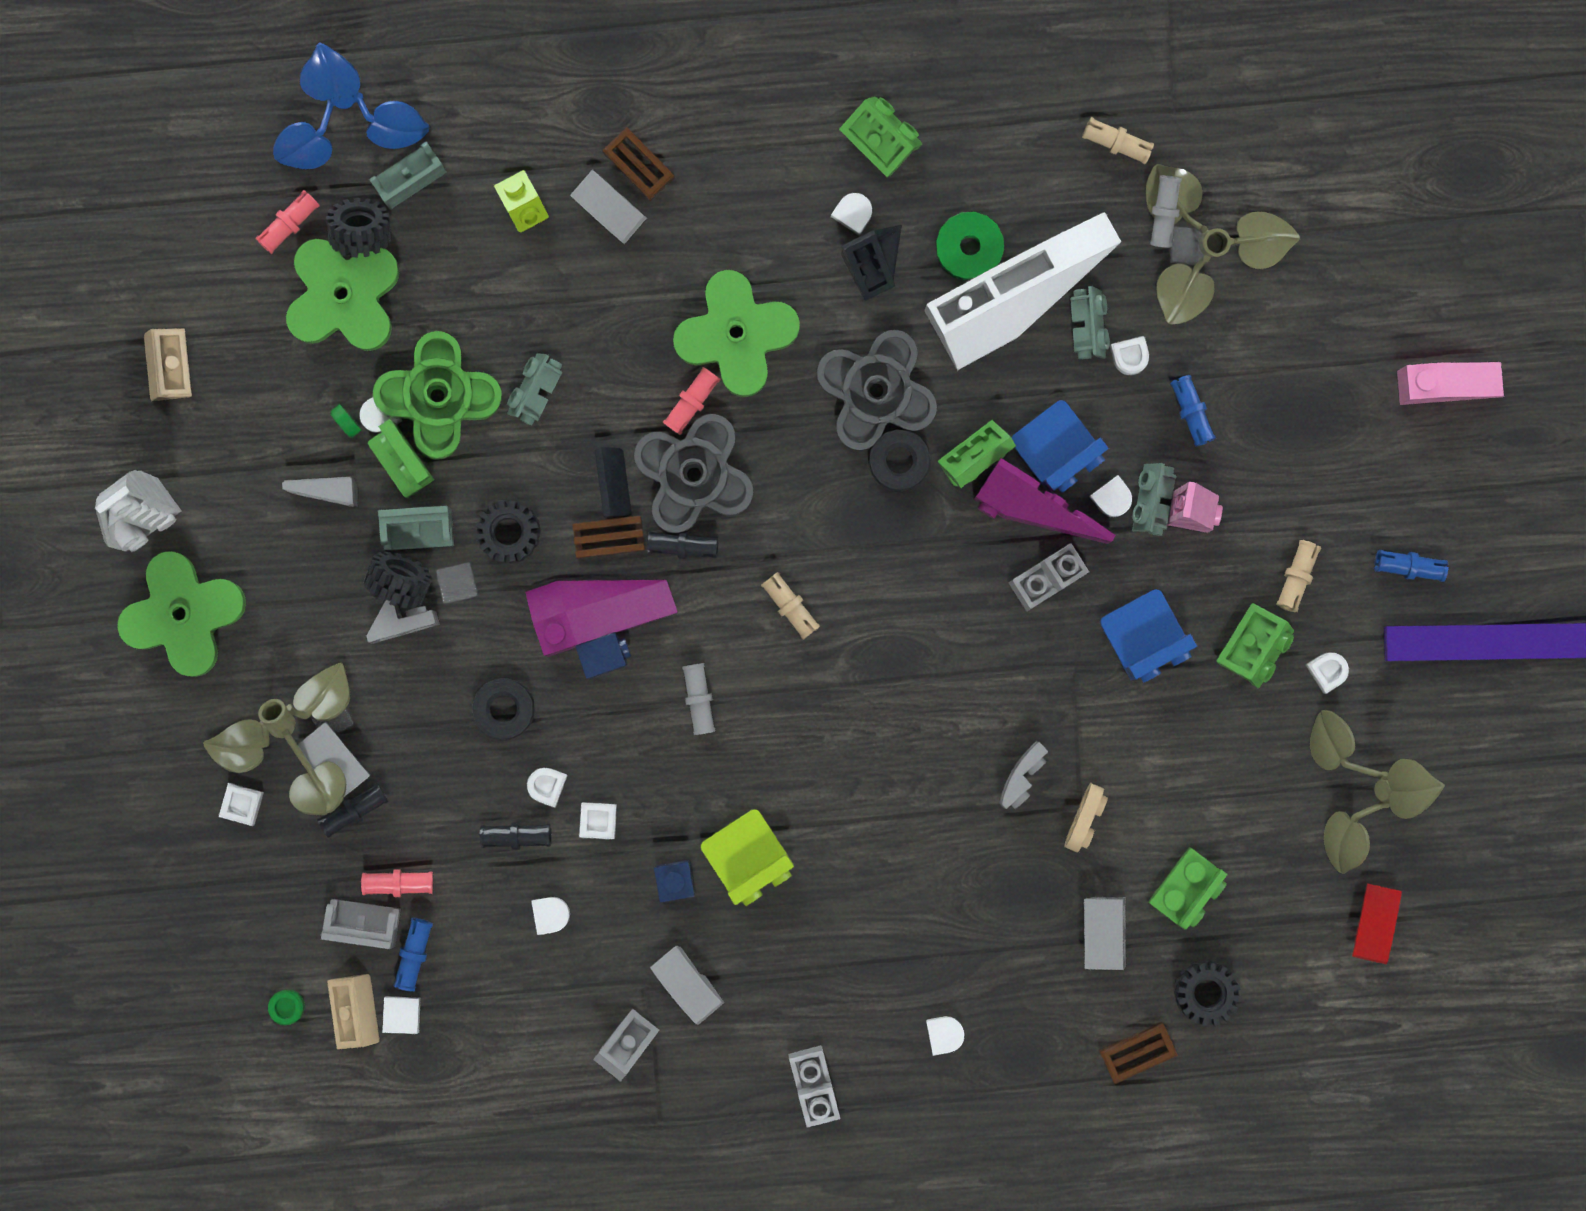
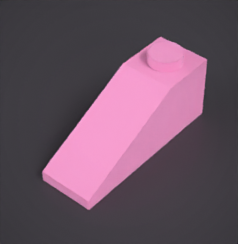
M1501 362L1406 365L1397 371L1400 405L1504 397Z
M1187 482L1173 491L1167 525L1206 533L1212 531L1214 525L1219 526L1223 507L1218 505L1219 496L1197 483Z

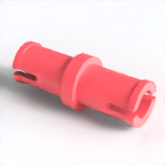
M303 190L284 211L279 210L275 214L277 218L255 239L272 254L291 233L296 234L300 230L298 226L320 205L310 194Z
M702 367L701 372L687 391L682 390L679 395L681 399L663 423L681 435L683 429L697 410L702 411L704 408L702 403L721 379Z
M401 869L393 870V873H362V895L393 894L394 897H401L402 894L408 893L433 894V872L402 873Z

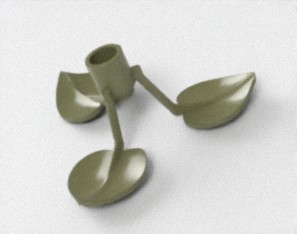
M1157 164L1152 168L1148 176L1146 203L1152 217H1155L1152 214V207L1156 206L1160 175L1182 178L1177 202V209H1180L1179 217H1175L1174 224L1183 217L1186 222L1202 233L1199 238V249L1204 255L1194 266L1193 270L1185 264H1174L1166 268L1158 278L1156 295L1168 324L1187 322L1203 312L1210 304L1214 295V281L1210 276L1198 272L1211 257L1222 256L1229 251L1231 245L1239 244L1238 255L1244 264L1254 269H1266L1278 263L1300 239L1299 234L1286 221L1273 214L1259 211L1248 213L1239 219L1236 225L1239 238H1230L1229 234L1223 229L1208 230L1206 226H1203L1188 214L1195 211L1202 201L1203 190L1200 182L1193 174L1180 168Z
M338 663L321 671L305 682L294 696V707L291 704L285 706L278 699L266 701L258 712L260 722L252 719L239 721L226 728L217 736L204 741L203 744L208 754L219 766L235 773L247 772L262 762L264 758L263 748L270 744L269 732L274 737L285 738L308 772L300 775L293 781L289 791L291 803L299 812L308 815H327V813L333 812L342 802L346 792L347 784L343 771L338 765L330 761L321 763L313 770L291 734L296 724L293 715L302 719H308L312 715L317 721H328L337 717L346 709L350 700V687L345 667L342 663Z
M1322 710L1318 714L1310 737V750L1315 762L1325 770H1335L1341 763L1345 768L1379 778L1374 788L1375 795L1380 800L1379 803L1353 814L1351 818L1343 811L1336 812L1329 818L1325 826L1324 845L1327 856L1335 869L1345 874L1349 870L1359 867L1369 853V835L1366 828L1362 824L1357 823L1360 818L1382 808L1389 807L1400 818L1409 819L1416 817L1435 801L1445 785L1434 778L1421 764L1412 759L1396 761L1390 768L1389 773L1386 771L1379 772L1349 762L1347 757L1351 756L1355 751V739L1350 727L1332 711Z

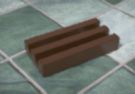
M628 127L602 150L607 158L649 201L659 191L661 192L668 182L675 178L671 171ZM626 138L663 175L660 180L622 143ZM616 147L653 184L650 189L613 152Z
M641 516L572 524L577 559L645 551ZM626 525H635L636 530L581 536V531ZM637 537V544L583 550V544Z
M1162 1022L1099 1050L1114 1084L1178 1056ZM1160 1033L1162 1038L1111 1060V1055ZM1164 1045L1166 1046L1167 1051L1117 1073L1115 1067Z

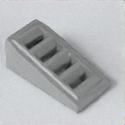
M352 477L284 480L282 482V489L292 494L358 507L357 481Z

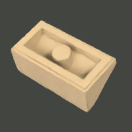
M151 329L144 334L151 401L191 397L185 329Z
M363 974L327 980L337 1049L365 1047L378 1043L379 1032L370 975Z

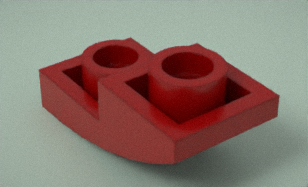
M1367 883L1352 957L1387 965L1402 891Z

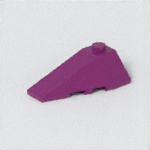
M1002 458L995 465L974 499L979 503L977 509L993 519L999 515L1004 519L1106 544L1112 542L1116 536L1086 514L1078 510H1074L1073 513L1067 509L1069 505L1057 494L1047 491L1044 494L1038 490L1040 485L1038 481Z
M667 580L556 581L525 592L532 622L543 655L546 657L576 648V645L614 632L620 633L678 613Z

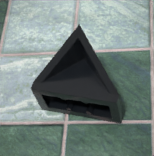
M902 225L873 230L842 246L841 256L865 301L895 287L894 274Z

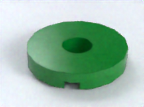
M961 212L949 218L941 227L936 240V255L942 268L952 277L960 280H972L998 266L1004 252V238L998 225L988 216L977 212ZM965 238H973L979 243L980 249L974 255H966L960 248L961 241Z

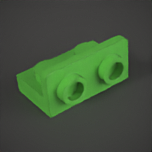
M874 96L865 99L839 130L886 177H889L913 151L919 149L922 142L917 138L919 134L912 125L905 121L902 123L893 114L895 110L889 102L881 97L878 99Z
M388 419L378 426L382 432L369 440L368 445L405 498H409L434 481V478L395 422Z
M991 420L937 462L954 486L962 488L968 482L975 480L981 472L993 463L1003 458L1016 445L1012 438Z
M1252 603L1216 662L1248 680L1256 688H1260L1263 682H1268L1276 668L1275 662L1281 652L1285 653L1290 648L1294 639L1292 635L1294 629L1286 620Z
M1189 847L1148 903L1179 927L1185 930L1189 925L1195 927L1203 918L1206 912L1203 907L1210 897L1215 900L1224 890L1227 883L1223 880L1227 873L1218 869Z

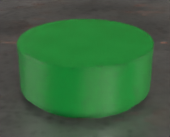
M338 404L330 411V415L349 437L353 438L362 431L357 422L341 404Z
M291 989L277 992L272 996L268 1004V1012L271 1019L280 1025H291L297 1022L305 1010V1002L302 996Z

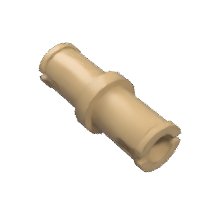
M1093 117L1089 119L1085 128L1086 131H1084L1082 136L1084 139H1089L1110 148V153L1116 155L1119 152L1143 164H1146L1152 152L1150 150L1154 147V143H1149L1126 133L1127 129L1123 127L1116 129L1095 120Z
M1300 540L1292 566L1286 569L1285 576L1287 579L1279 601L1276 603L1277 606L1291 612H1298L1306 585H1310L1313 577L1310 574L1321 550L1320 546H1316V544L1309 541Z
M779 572L761 584L762 588L764 587L780 608L778 610L781 616L785 615L802 639H805L820 627L801 603L803 601L801 596H796Z

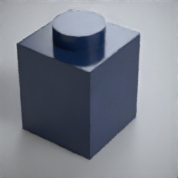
M615 632L575 646L586 679H592L627 667L626 658L631 657L625 637L619 639Z
M690 860L654 867L660 903L694 897L696 895Z

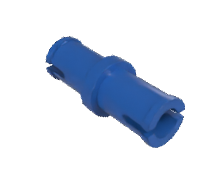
M1187 375L1178 378L1179 381H1172L1170 385L1173 387L1182 410L1179 412L1180 417L1186 420L1195 447L1207 444V441L1215 440L1216 436L1213 434L1205 414V410H1207L1205 402L1201 403L1193 384L1192 376Z
M1379 549L1374 561V565H1376L1374 567L1375 571L1402 574L1405 579L1411 580L1415 577L1444 582L1449 568L1446 567L1448 565L1447 560L1419 557L1418 553L1409 552L1406 555Z
M411 918L405 947H401L399 956L402 958L396 980L393 984L394 987H399V989L405 991H415L421 963L425 962L427 958L425 948L433 926L432 922H427V920L420 918Z

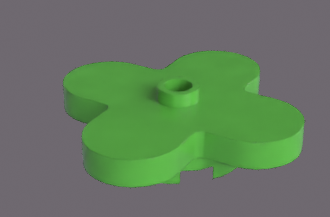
M312 239L302 244L296 252L294 266L297 274L308 289L307 292L290 305L287 311L286 322L290 332L300 341L313 344L325 340L339 330L352 345L360 350L373 351L382 347L391 335L392 325L389 316L379 304V298L390 291L398 281L400 271L395 257L388 250L380 248V253L376 255L372 251L369 257H364L363 253H358V258L352 257L346 260L339 251H334L332 245L330 246L326 240ZM346 288L348 291L346 298L337 299L338 292Z
M724 270L712 276L706 286L705 295L708 314L683 321L674 333L673 342L677 355L684 362L691 365H704L716 362L719 364L722 381L727 390L736 396L749 397L760 392L766 384L768 370L765 354L790 346L798 336L800 323L797 313L788 304L783 302L755 304L748 279L737 271ZM733 327H740L743 330V335L740 338H733L730 335V330Z
M441 331L427 333L417 342L414 351V368L411 371L395 370L384 373L378 378L373 388L374 403L383 415L394 419L413 420L415 445L420 453L431 459H444L452 455L460 443L461 422L463 420H484L491 417L498 410L502 396L500 386L492 376L482 372H464L461 369V349L458 342L448 333ZM434 391H440L444 394V399L441 402H434L431 399V394Z
M176 552L160 553L150 561L146 570L150 598L133 603L122 611L118 619L119 635L127 645L137 649H150L164 645L169 662L178 673L190 677L202 676L208 673L217 661L218 649L213 633L216 629L234 624L242 617L246 607L245 595L237 584L224 579H216L200 584L194 565L186 556ZM182 607L186 615L184 619L179 621L176 614L178 609Z

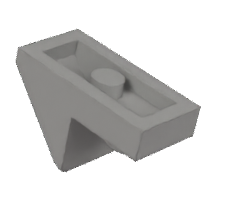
M386 600L366 636L368 642L374 644L440 625L437 612L433 610L427 611L426 606L405 611L407 617L402 618L399 604L396 603L393 606L389 604L390 601Z
M632 1009L601 1047L593 1060L621 1082L659 1032V1029Z

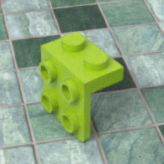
M756 809L750 810L701 844L702 852L725 885L728 895L735 905L741 901L745 906L751 904L763 895L760 891L761 888L770 882L776 887L792 876L789 870L794 867L793 862L761 813Z

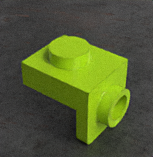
M524 170L494 185L518 232H523L549 217Z

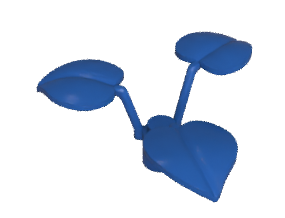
M318 43L312 56L302 68L300 85L302 90L310 97L320 101L327 100L320 128L316 131L313 126L306 122L289 125L277 137L273 147V155L279 163L300 169H314L324 165L331 157L332 144L322 135L326 132L333 106L347 109L355 102L358 103L364 118L371 122L367 128V137L376 145L389 149L404 148L418 142L428 133L430 125L423 120L413 107L399 101L382 103L375 109L374 116L370 114L363 101V94L358 92L360 77L357 70L342 55L330 47Z

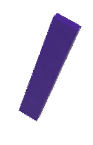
M1586 623L1384 627L1385 661L1586 658Z

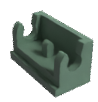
M427 141L421 145L422 147L378 176H373L369 179L390 210L447 173Z
M449 506L378 510L381 545H384L385 551L454 546L452 508Z

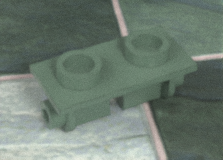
M1088 286V295L1086 289L1074 290V297L1070 298L1072 322L1085 321V327L1073 328L1074 353H1078V359L1092 358L1091 352H1093V355L1104 359L1106 358V349L1110 346L1109 333L1104 328L1103 315L1107 314L1106 297L1102 294L1101 290L1093 286Z
M537 353L535 358L531 357L523 370L525 378L520 388L516 387L507 402V405L510 407L507 415L519 417L521 413L520 421L532 426L534 421L539 420L548 402V399L538 394L540 388L552 394L563 373L560 371L561 363L551 358L548 364L546 363L549 358L546 354Z
M1163 463L1144 464L1143 471L1139 476L1138 483L1140 489L1137 505L1134 507L1132 514L1134 521L1132 531L1149 532L1152 535L1162 536L1163 530H1167L1171 506L1160 504V499H1172L1176 475L1173 474V467L1165 466Z

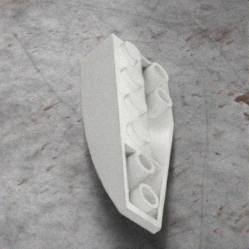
M1105 212L1009 259L926 305L925 313L957 371L1018 338L1121 243Z
M136 470L129 472L101 492L96 499L95 506L103 539L107 546L122 551L130 550L131 552L145 545L148 542L147 536L156 529L163 531L170 527L177 520L174 516L181 512L179 506L157 477Z

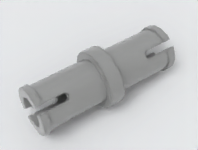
M1160 175L1156 206L1152 207V214L1155 217L1150 245L1169 248L1172 247L1175 217H1179L1180 209H1177V202L1182 178Z
M704 663L683 666L682 669L684 670L688 693L685 702L686 705H690L694 728L693 733L694 735L715 732L710 701L713 698L712 693H708Z

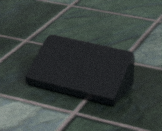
M598 447L595 450L603 515L607 519L630 516L632 511L624 451L621 448Z

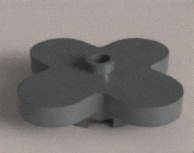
M889 330L882 333L874 341L867 357H861L848 350L838 349L827 353L819 362L817 379L820 386L828 394L844 401L843 409L837 420L836 431L840 441L848 448L865 450L872 447L881 437L888 423H892L904 430L918 431L924 429L933 421L937 411L934 395L929 389L910 380L909 377L916 363L918 352L914 340L907 333L899 330ZM875 384L880 385L883 388V394L880 397H873L870 393L871 386Z
M708 414L698 418L691 426L686 438L682 441L666 433L653 432L642 437L637 443L634 459L638 469L646 477L661 484L653 501L652 514L657 525L664 531L673 534L688 531L694 526L702 509L705 507L722 515L735 516L744 512L751 504L753 486L750 479L742 471L727 464V460L735 445V432L733 426L726 418L716 414ZM691 469H698L701 472V476L697 481H691L688 478V472Z

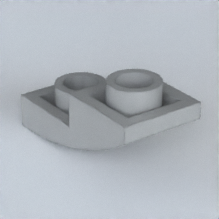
M593 169L570 195L624 244L647 219Z
M1072 543L1008 583L1025 610L1029 611L1089 573V570Z
M1036 741L1023 754L1011 771L999 804L1004 809H1007L1009 806L1016 809L1030 796L1027 790L1032 785L1023 775L1026 772L1033 775L1046 763L1043 756L1048 751L1040 742Z
M673 947L650 967L664 988L695 1024L699 1025L724 1004V1001L707 977L698 972L681 947Z
M822 1045L788 1054L806 1127L840 1119Z

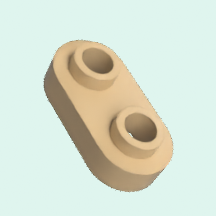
M1092 783L1087 787L1068 832L1064 845L1065 848L1075 852H1079L1081 847L1088 848L1094 834V829L1090 828L1094 816L1100 817L1107 803L1108 797L1103 796L1104 788Z

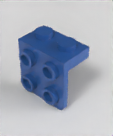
M1063 400L1057 401L1011 437L1016 445L1014 447L1016 452L1046 491L1050 493L1057 488L1063 493L1078 481L1074 476L1084 467L1090 472L1105 461L1101 454L1109 449L1101 438L1095 440L1069 405Z
M1157 589L1107 614L1100 620V625L1130 680L1141 678L1144 683L1161 674L1160 666L1170 661L1173 666H1176L1191 658L1192 655L1189 651L1197 647L1191 634H1184L1164 595Z

